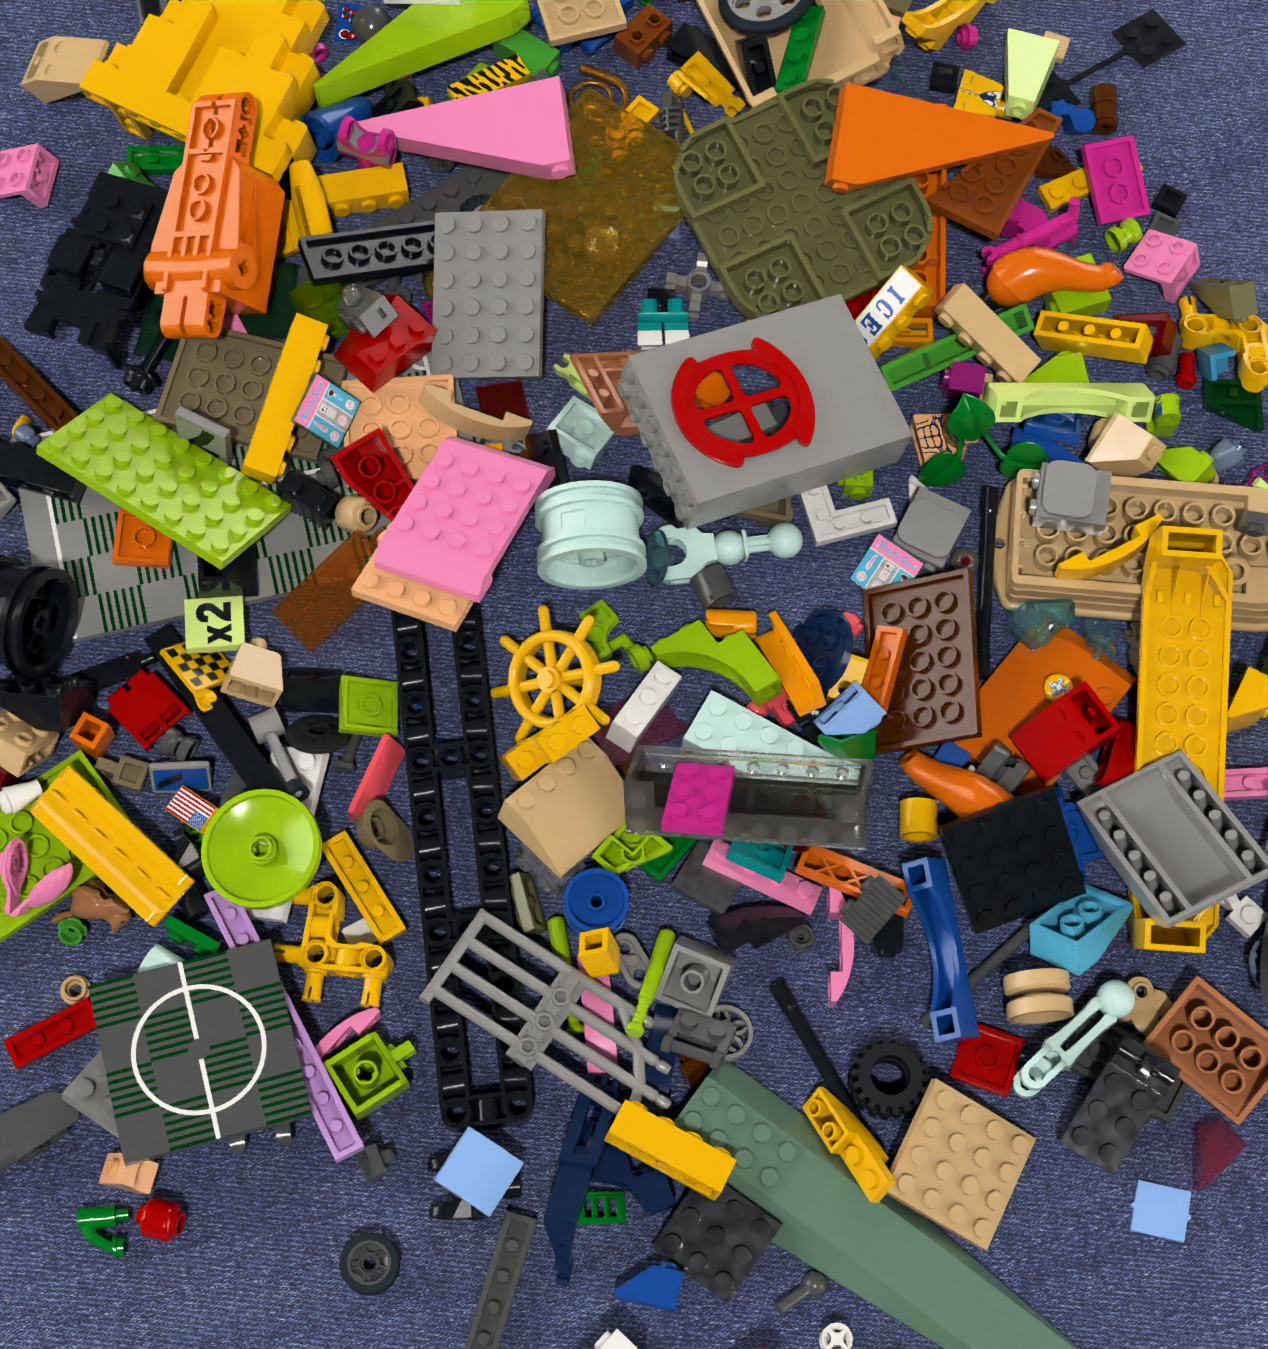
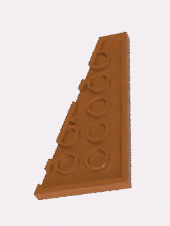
M1038 107L1019 124L1056 134L1063 118ZM1052 140L1043 146L969 163L952 180H948L941 185L937 192L925 198L930 209L997 241Z

